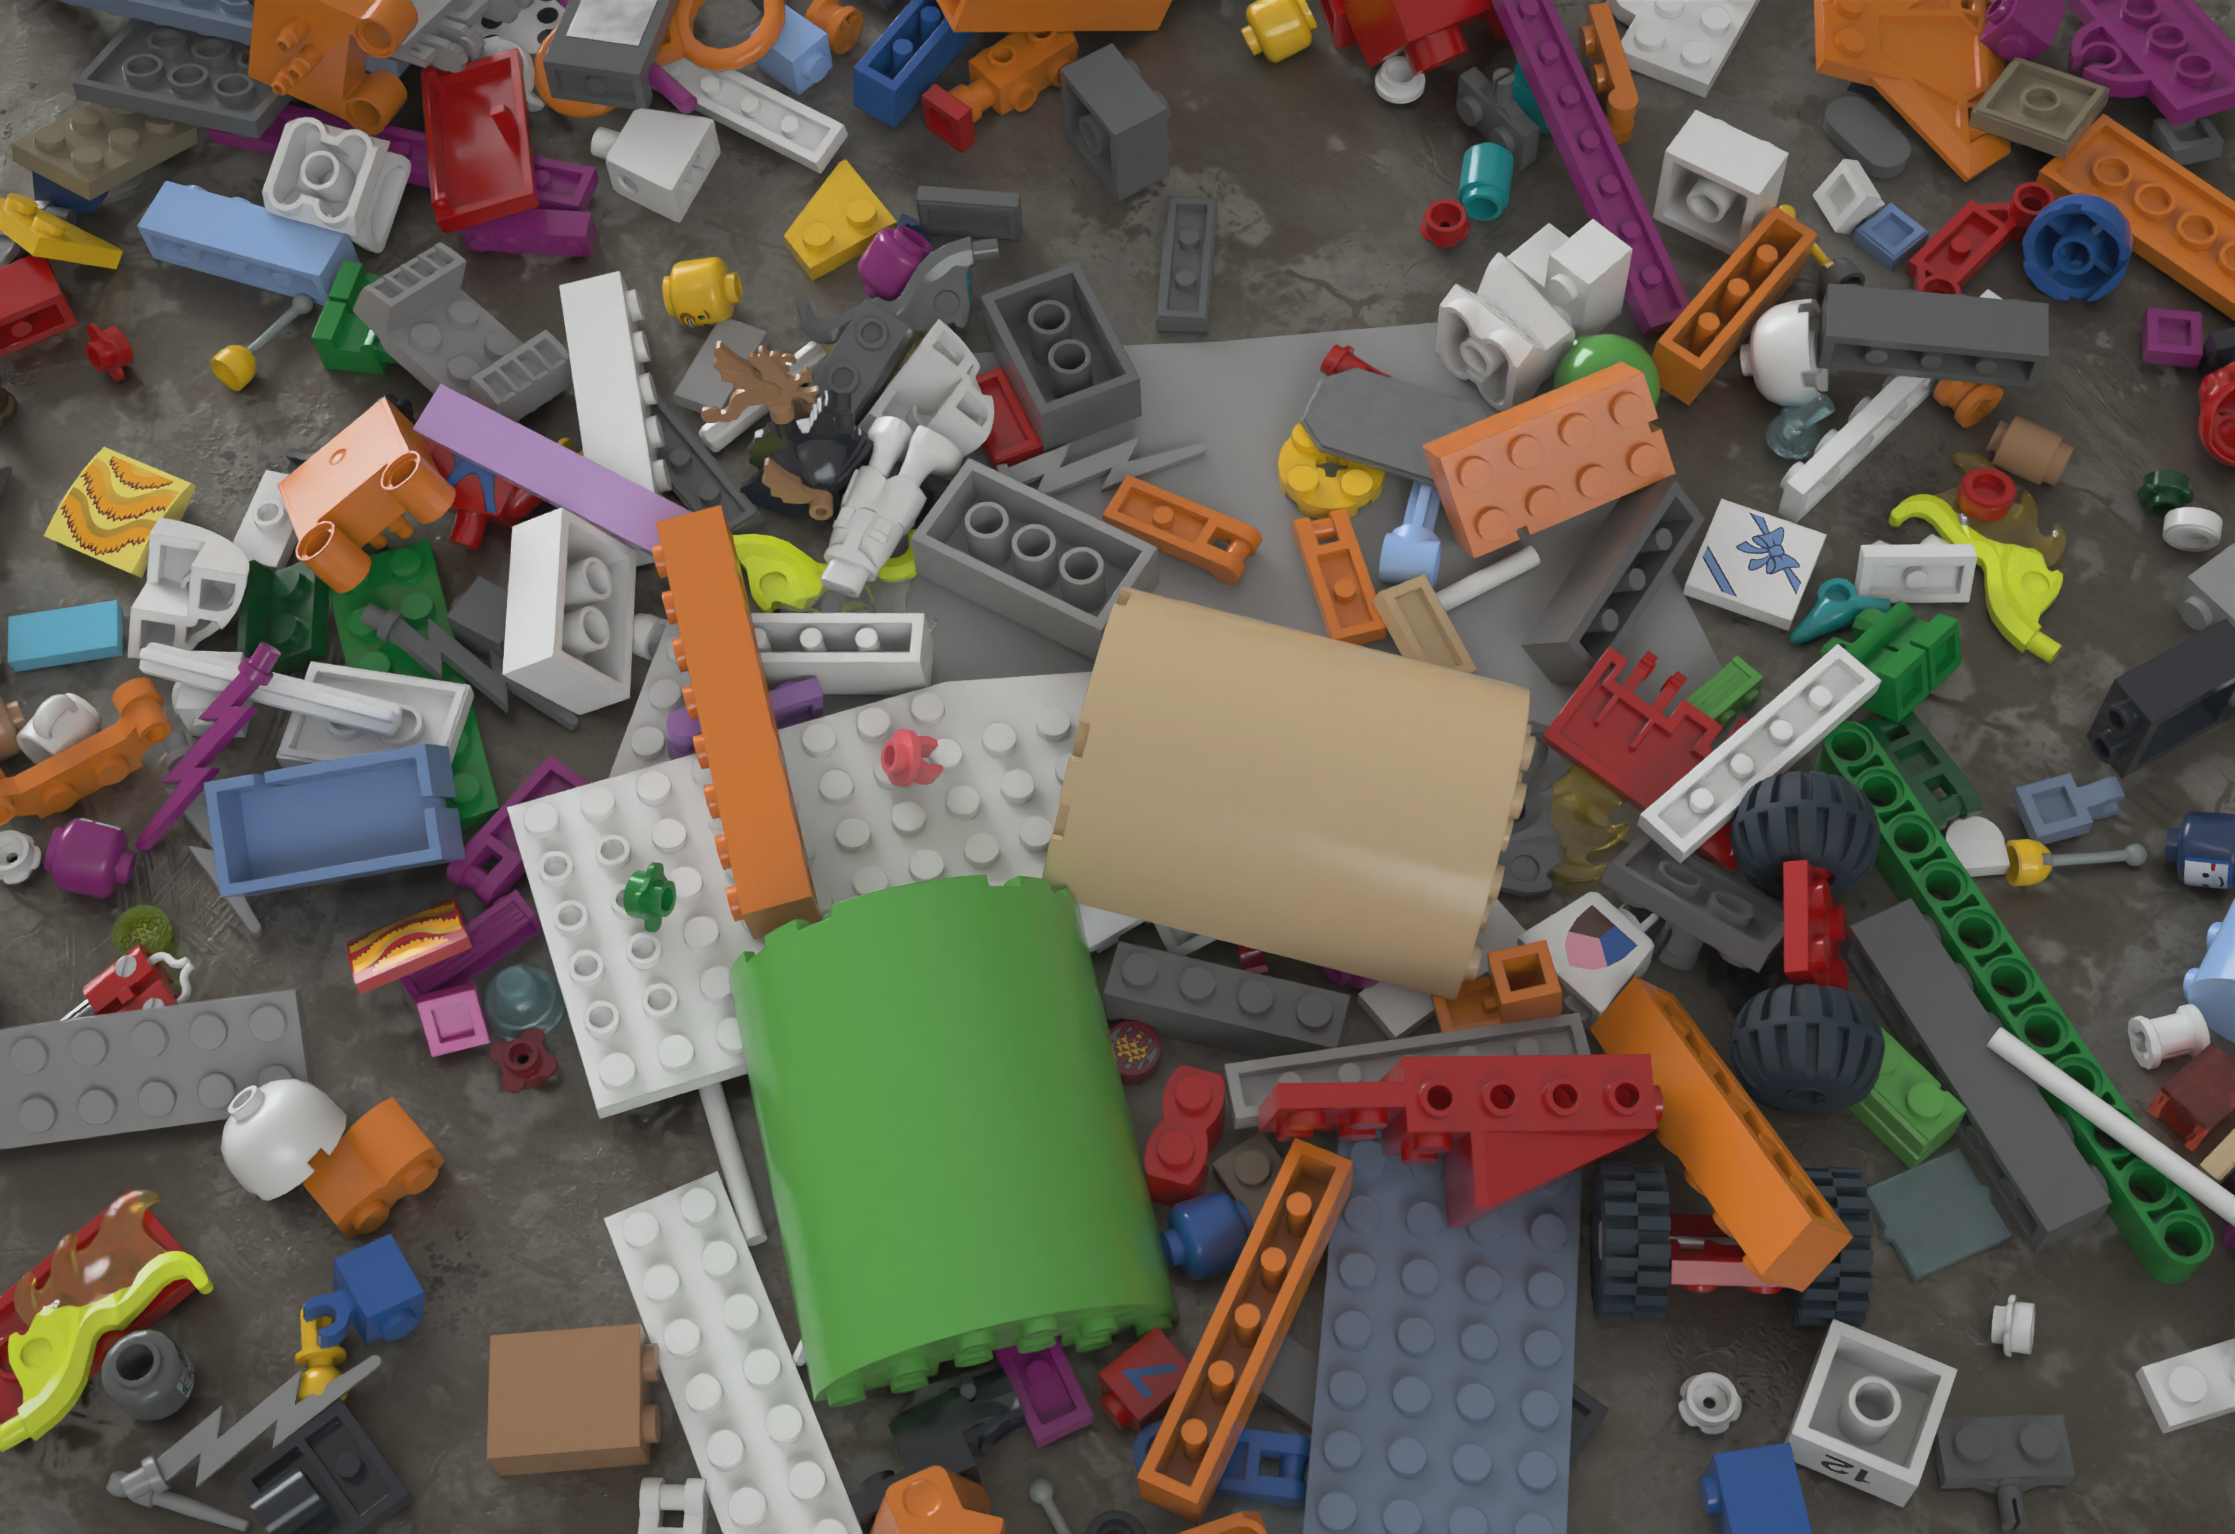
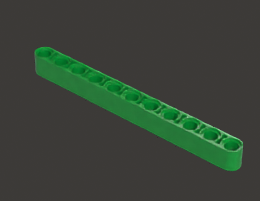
M1843 721L1823 739L1815 762V772H1824L1827 775L1834 774L1846 778L1857 785L1867 798L1877 799L1885 805V807L1872 805L1878 819L1881 837L1874 865L1899 903L1912 898L1921 914H1927L1934 920L1941 934V944L1954 963L1958 962L1965 967L1972 979L1974 994L1986 1012L1990 1011L1999 1018L2005 1030L2142 1128L1875 736L1862 724L1853 721ZM1836 754H1846L1852 757L1855 761L1843 760L1839 758ZM1896 844L1909 845L1913 847L1917 851V853H1907L1901 850ZM1928 891H1939L1945 894L1949 900H1938ZM1960 938H1971L1982 948L1975 949L1966 946ZM1998 985L2009 989L2015 998H2008L1998 994L1993 989V986ZM2026 1034L2041 1037L2047 1043L2048 1048L2032 1044L2027 1039ZM2040 1085V1093L2053 1113L2061 1114L2070 1125L2074 1135V1144L2086 1163L2094 1165L2104 1176L2109 1189V1197L2112 1200L2106 1212L2144 1269L2154 1279L2162 1283L2175 1285L2187 1281L2208 1258L2214 1247V1234L2188 1193ZM2094 1135H2104L2110 1138L2118 1150H2108L2102 1147L2096 1141ZM2129 1186H2137L2144 1189L2151 1196L2153 1203L2138 1200L2131 1193ZM2165 1238L2180 1242L2187 1249L2189 1257L2179 1256L2172 1252L2167 1246Z

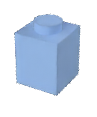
M785 5V24L779 39L763 58L756 61L757 67L799 96L813 83L821 81L833 67L828 35L825 31ZM759 26L750 33L751 36L755 33Z

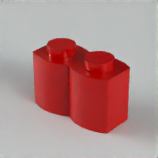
M1183 1064L1173 1072L1166 1084L1162 1099L1163 1120L1151 1133L1144 1157L1145 1177L1151 1201L1171 1207L1177 1203L1203 1195L1208 1181V1155L1219 1143L1225 1126V1083L1223 1075Z

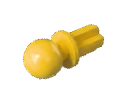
M303 1308L300 1312L302 1350L296 1353L295 1363L300 1367L308 1368V1370L302 1375L298 1396L299 1402L311 1394H323L324 1386L342 1375L341 1371L334 1366L346 1360V1350L339 1347V1344L321 1349L318 1345V1331L332 1325L335 1321L330 1317L321 1316L306 1323L303 1318ZM347 1393L341 1397L343 1402L347 1397Z

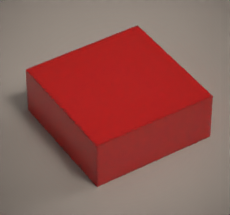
M934 84L921 95L927 130L960 153H963L976 142L972 108L937 84Z

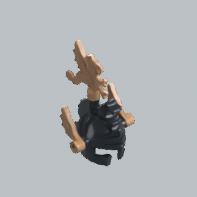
M716 341L713 367L721 373L722 381L732 383L733 387L737 388V390L731 395L726 409L719 410L717 406L711 405L703 407L700 413L702 420L707 423H717L718 421L730 422L738 419L748 406L767 404L773 421L768 422L764 428L755 431V438L748 445L749 463L757 467L758 470L748 481L741 485L740 492L744 493L751 503L787 516L814 518L816 520L837 517L841 510L842 502L839 490L848 486L855 469L859 470L862 466L869 465L874 444L865 431L855 426V416L851 414V394L826 390L823 396L817 398V403L809 406L803 403L802 399L808 403H814L816 395L819 393V387L817 385L808 388L799 387L803 383L812 382V374H810V368L807 366L802 367L800 374H788L790 365H786V362L793 365L796 364L794 354H781L776 350L769 351L762 345L758 346V354L751 351L748 354V360L735 354L722 341ZM753 365H754L761 373L755 371V370L753 369Z

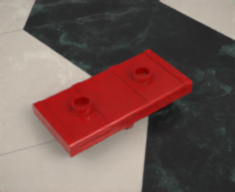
M518 48L467 62L466 68L457 74L455 72L451 73L449 70L447 72L443 70L436 71L434 66L427 67L420 72L431 204L436 214V222L444 233L454 232L539 206V195L536 189L533 163L534 152L531 145L528 119L529 108L526 100L523 75L524 64Z

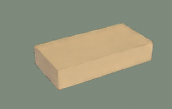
M1425 574L1382 590L1372 600L1403 657L1474 674L1477 671L1473 660Z

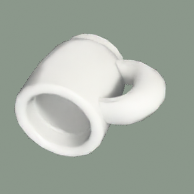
M75 694L53 695L40 705L35 715L19 731L16 740L23 753L37 765L96 734L98 725L101 723V717L92 705Z

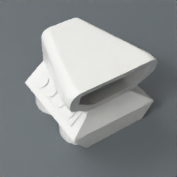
M313 117L297 118L286 123L264 184L262 195L265 211L348 234L351 241L363 249L380 253L385 247L409 178L411 163L403 155L387 152L390 141L371 137L359 129L345 130L326 125Z
M1498 252L1489 263L1477 294L1455 284L1439 305L1435 351L1440 355L1442 362L1454 376L1463 380L1470 379L1477 385L1483 398L1493 408L1505 411L1532 399L1540 384L1555 372L1563 355L1573 346L1575 330L1515 265Z

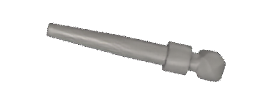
M114 1471L107 1483V1491L116 1497H128L121 1484V1477L129 1473ZM152 1490L132 1500L134 1503L149 1508L157 1505L190 1517L244 1532L248 1531L251 1523L249 1520L168 1490L160 1494Z

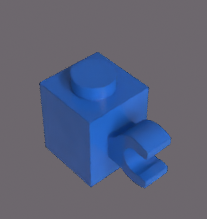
M389 1234L333 1259V1290L335 1292L314 1296L303 1305V1318L306 1323L321 1316L330 1317L335 1321L332 1325L318 1331V1345L321 1349L330 1348L342 1342L348 1333V1327L351 1322L364 1345L368 1347L383 1339L385 1341L400 1339L410 1333L417 1323L423 1321L425 1292L394 1238Z

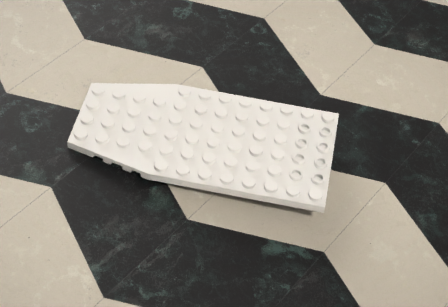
M1092 672L948 681L779 729L778 732L822 920L831 914L830 905L867 893L910 883L971 875H987L990 886H1004L1008 880L1019 875L1042 879L1049 841L1053 834L1060 805L1058 802L1070 757L1075 758L1072 755ZM897 730H913L918 737L929 736L937 740V748L928 758H923L929 764H939L943 767V772L932 784L921 785L913 781L908 787L894 786L889 781L887 773L882 768L881 754L885 743L892 738ZM696 753L507 807L599 1119L747 1074L729 983V972L733 963L744 951H752L756 955L766 948L764 937L753 939L744 920L735 922L732 917L727 900L726 887L735 885L732 868L723 870L719 860L714 837L724 834L721 818L712 819L704 794V785L713 783L710 768L701 769ZM652 862H658L663 864L664 875L667 880L675 883L676 902L671 914L667 917H662L660 929L653 933L645 930L643 919L632 918L627 915L624 908V891L633 873L636 871L646 872ZM1078 904L1090 953L1095 950L1097 953H1100L1119 941L1120 935L1144 922V920Z

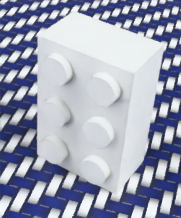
M563 507L513 526L502 675L579 716L629 699L637 552Z

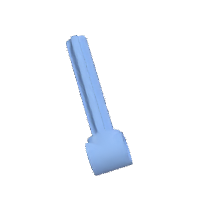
M1413 481L1403 525L1395 528L1392 533H1386L1379 563V582L1398 585L1425 574L1433 590L1435 589L1442 553V541H1439V538L1434 533L1441 506V500L1436 487Z

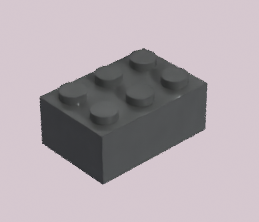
M1078 261L980 296L985 335L1043 445L1044 452L1142 416L1140 377Z

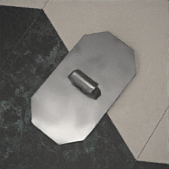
M1353 368L1318 380L1300 419V423L1319 452L1436 487L1421 445L1486 419L1490 415L1483 405L1360 368Z

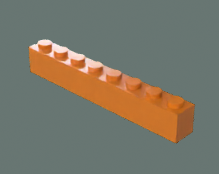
M721 505L658 521L656 525L661 544L651 547L660 579L668 577L671 589L662 592V600L670 625L678 623L681 637L672 639V646L680 672L689 671L691 685L682 687V692L691 721L699 719L702 734L693 736V743L701 769L710 768L713 783L704 785V794L712 819L721 818L724 834L717 835L714 838L723 870L732 868L735 885L726 887V895L732 917L735 922L745 921L753 939L764 937L773 930L795 919L807 920L810 924L822 921L738 555L733 534Z

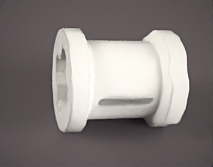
M2193 1004L2179 1006L2175 1014L2150 1020L2143 1016L2131 1018L2128 1023L2131 1050L2139 1065L2148 1070L2158 1068L2161 1060L2189 1054L2193 1058H2199L2209 1053L2210 1035L2207 1023L2200 1010Z

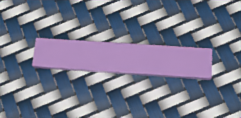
M442 384L439 385L413 427V431L419 437L557 508H565L596 528L653 556L651 547L661 544L656 522L692 513Z

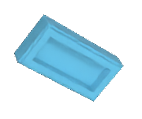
M117 600L8 617V664L14 672L123 656V609Z

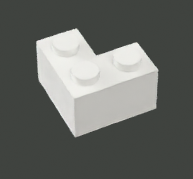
M1594 219L1570 238L1548 223L1506 257L1575 330L1574 340L1581 336L1597 335L1622 312L1633 249Z

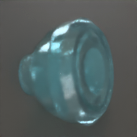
M518 963L500 970L490 980L484 993L483 1008L490 1029L499 1037L511 1041L521 1036L522 1032L536 1027L540 1028L545 1035L549 1033L560 1021L564 1012L565 1002L559 982L552 973L534 964Z

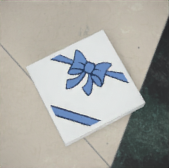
M1721 499L1685 583L1683 594L1789 631L1827 534Z

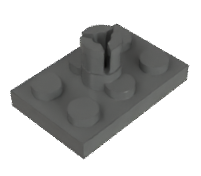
M1645 832L1639 835L1609 863L1600 881L1613 889L1615 895L1624 903L1637 908H1646L1665 919L1660 932L1656 934L1653 940L1655 945L1653 954H1660L1658 959L1673 968L1680 970L1692 969L1699 957V951L1705 942L1719 950L1721 957L1728 963L1740 968H1750L1759 973L1784 944L1783 904L1693 853L1680 864Z

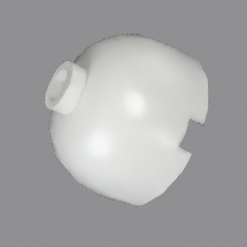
M1815 299L1796 300L1773 306L1761 314L1751 330L1750 344L1741 345L1740 361L1743 375L1754 377L1758 391L1768 401L1790 407L1824 405L1826 402L1818 391H1828L1829 377L1828 369L1817 368L1818 331L1814 330L1812 319L1819 318L1820 308Z
M297 1079L271 1081L259 1088L255 1085L249 1086L242 1090L228 1107V1112L231 1115L224 1126L221 1144L225 1164L249 1193L254 1197L257 1195L263 1201H270L288 1193L315 1171L307 1162L315 1156L320 1148L330 1155L345 1130L347 1115L324 1092L308 1082Z

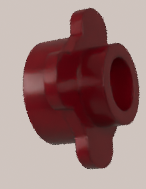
M528 1027L524 1029L521 1036L509 1042L498 1041L491 1047L489 1057L494 1064L500 1066L503 1073L501 1084L506 1091L518 1093L523 1089L535 1088L556 1073L558 1062L554 1056L547 1053L544 1046L546 1036L540 1028ZM526 1055L529 1057L525 1064L518 1063L521 1056Z

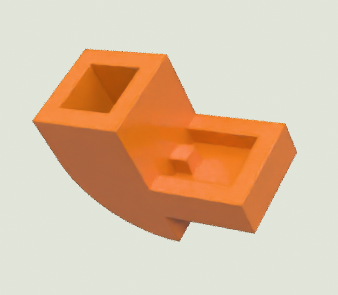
M1546 940L1488 952L1489 976L1475 978L1474 981H1463L1456 1001L1431 994L1440 1033L1559 1016L1562 1012V991Z

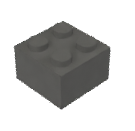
M1111 43L1060 69L1065 137L1118 202L1169 176V153L1172 151V145L1168 137V119L1171 117L1170 108L1165 97L1157 90L1153 92L1145 83L1140 69L1131 58L1125 59Z

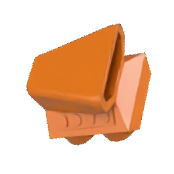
M936 1465L890 1485L869 1534L1008 1533L1004 1518L989 1515L992 1505L987 1491L982 1485Z

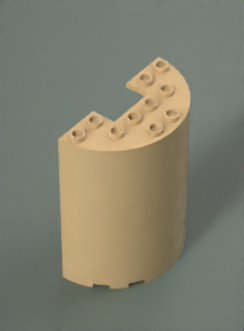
M1122 586L1119 590L1117 602L1112 607L1086 692L1072 755L1075 758L1070 757L1058 802L1060 805L1053 834L1049 841L1042 879L1049 881L1051 892L1056 893L1065 888L1069 889L1074 894L1078 904L1456 1001L1463 979L1474 981L1476 978L1483 946L1476 945L1475 942L1478 932H1484L1492 900H1497L1505 870L1504 865L1497 864L1500 851L1506 852L1514 819L1519 818L1526 795L1527 784L1521 783L1523 771L1527 772L1530 766L1536 737L1530 736L1532 725L1527 724L1530 704L1529 689Z

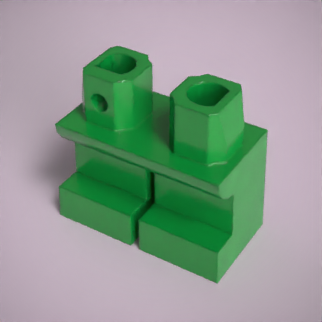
M343 259L328 295L330 301L326 300L311 338L325 369L385 375L389 363L398 362L384 351L378 336L353 312L362 289L382 277V275L366 273L363 263Z
M1901 600L1886 613L1867 606L1856 616L1852 625L1853 643L1833 637L1821 649L1822 658L1839 644L1881 679L1877 692L1860 707L1897 723L1905 718L1929 695V690L1933 691L1962 664L1959 619L1939 613L1930 622L1915 618L1911 607Z

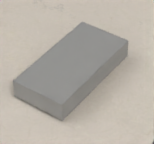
M730 318L723 322H717L673 394L676 405L701 413L703 407L710 405L717 406L719 410L725 409L729 405L731 395L737 388H734L732 383L722 381L721 373L713 367L716 341H722L735 354L748 360L749 352L754 351L758 354V346L763 345L765 348L768 346L770 341L767 331Z

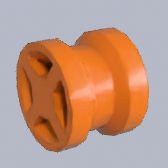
M814 0L804 17L827 33L830 51L837 55H844L855 46L863 30V13L853 6H841L839 0Z
M1940 380L1934 389L1933 398L1941 406H1949L1954 411L1955 421L1962 428H1968L1988 416L1998 405L2004 392L1999 385Z

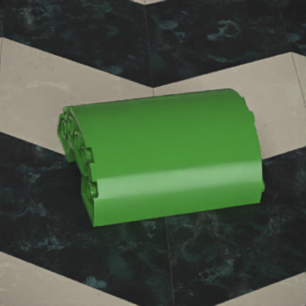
M987 875L958 876L905 884L830 905L831 914L827 915L822 921L812 925L807 920L795 919L765 935L766 948L755 955V952L744 951L737 958L729 972V983L814 1402L828 1399L829 1407L847 1406L865 1400L866 1390L889 1385L891 1393L914 1391L929 1384L927 1377L938 1374L939 1362L954 1359L956 1367L978 1365L993 1359L992 1351L1017 1345L1019 1353H1031L1050 1348L1056 1344V1336L1061 1347L1074 1344L1076 1352H1088L1111 1345L1113 1343L1111 1336L1135 1331L1136 1337L1141 1339L1156 1326L1164 1334L1173 1330L1172 1322L1179 1321L1180 1314L1079 906L1074 894L1069 889L1065 888L1054 893L1051 892L1048 880L1020 875L1008 880L1004 886H990Z

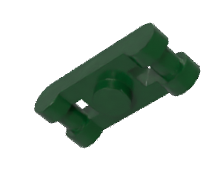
M1913 711L1899 723L1886 717L1875 721L1868 717L1857 722L1866 726L1872 732L1939 831L1946 828L1948 820L1955 817L1965 820L1981 813L1982 803L1977 790ZM1894 737L1897 740L1890 742L1889 739ZM1941 787L1947 796L1937 800L1931 791Z

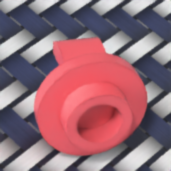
M897 730L892 738L885 743L881 754L882 768L887 773L889 781L894 786L908 787L913 781L921 785L932 784L943 772V767L939 764H929L923 758H928L937 748V740L929 736L918 737L913 730Z

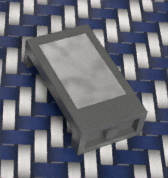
M569 0L543 59L551 97L634 110L639 108L648 109L653 98L648 75L679 0Z

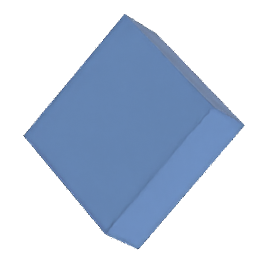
M1890 202L1855 230L1852 241L1888 270L1892 271L1926 244L1930 232Z

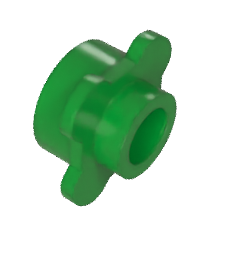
M652 862L646 872L636 871L629 878L624 891V908L628 916L644 920L646 931L657 932L661 927L662 917L669 916L674 909L676 888L675 883L667 880L664 875L663 864Z

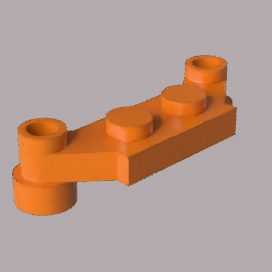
M146 677L134 678L123 683L115 690L112 702L121 717L117 723L14 777L7 778L0 766V826L17 816L38 815L42 820L53 813L65 811L71 808L78 800L104 786L122 781L129 773L142 767L141 759L150 746L162 742L172 732V725L162 709L164 699L154 681Z

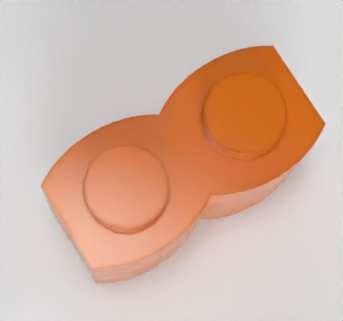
M391 1097L379 1103L358 1119L346 1134L340 1138L330 1155L323 1149L319 1150L307 1162L315 1171L302 1184L348 1239H351L359 1234H368L379 1228L387 1220L390 1208L398 1199L408 1194H418L427 1189L437 1178L438 1169L445 1160L396 1100Z

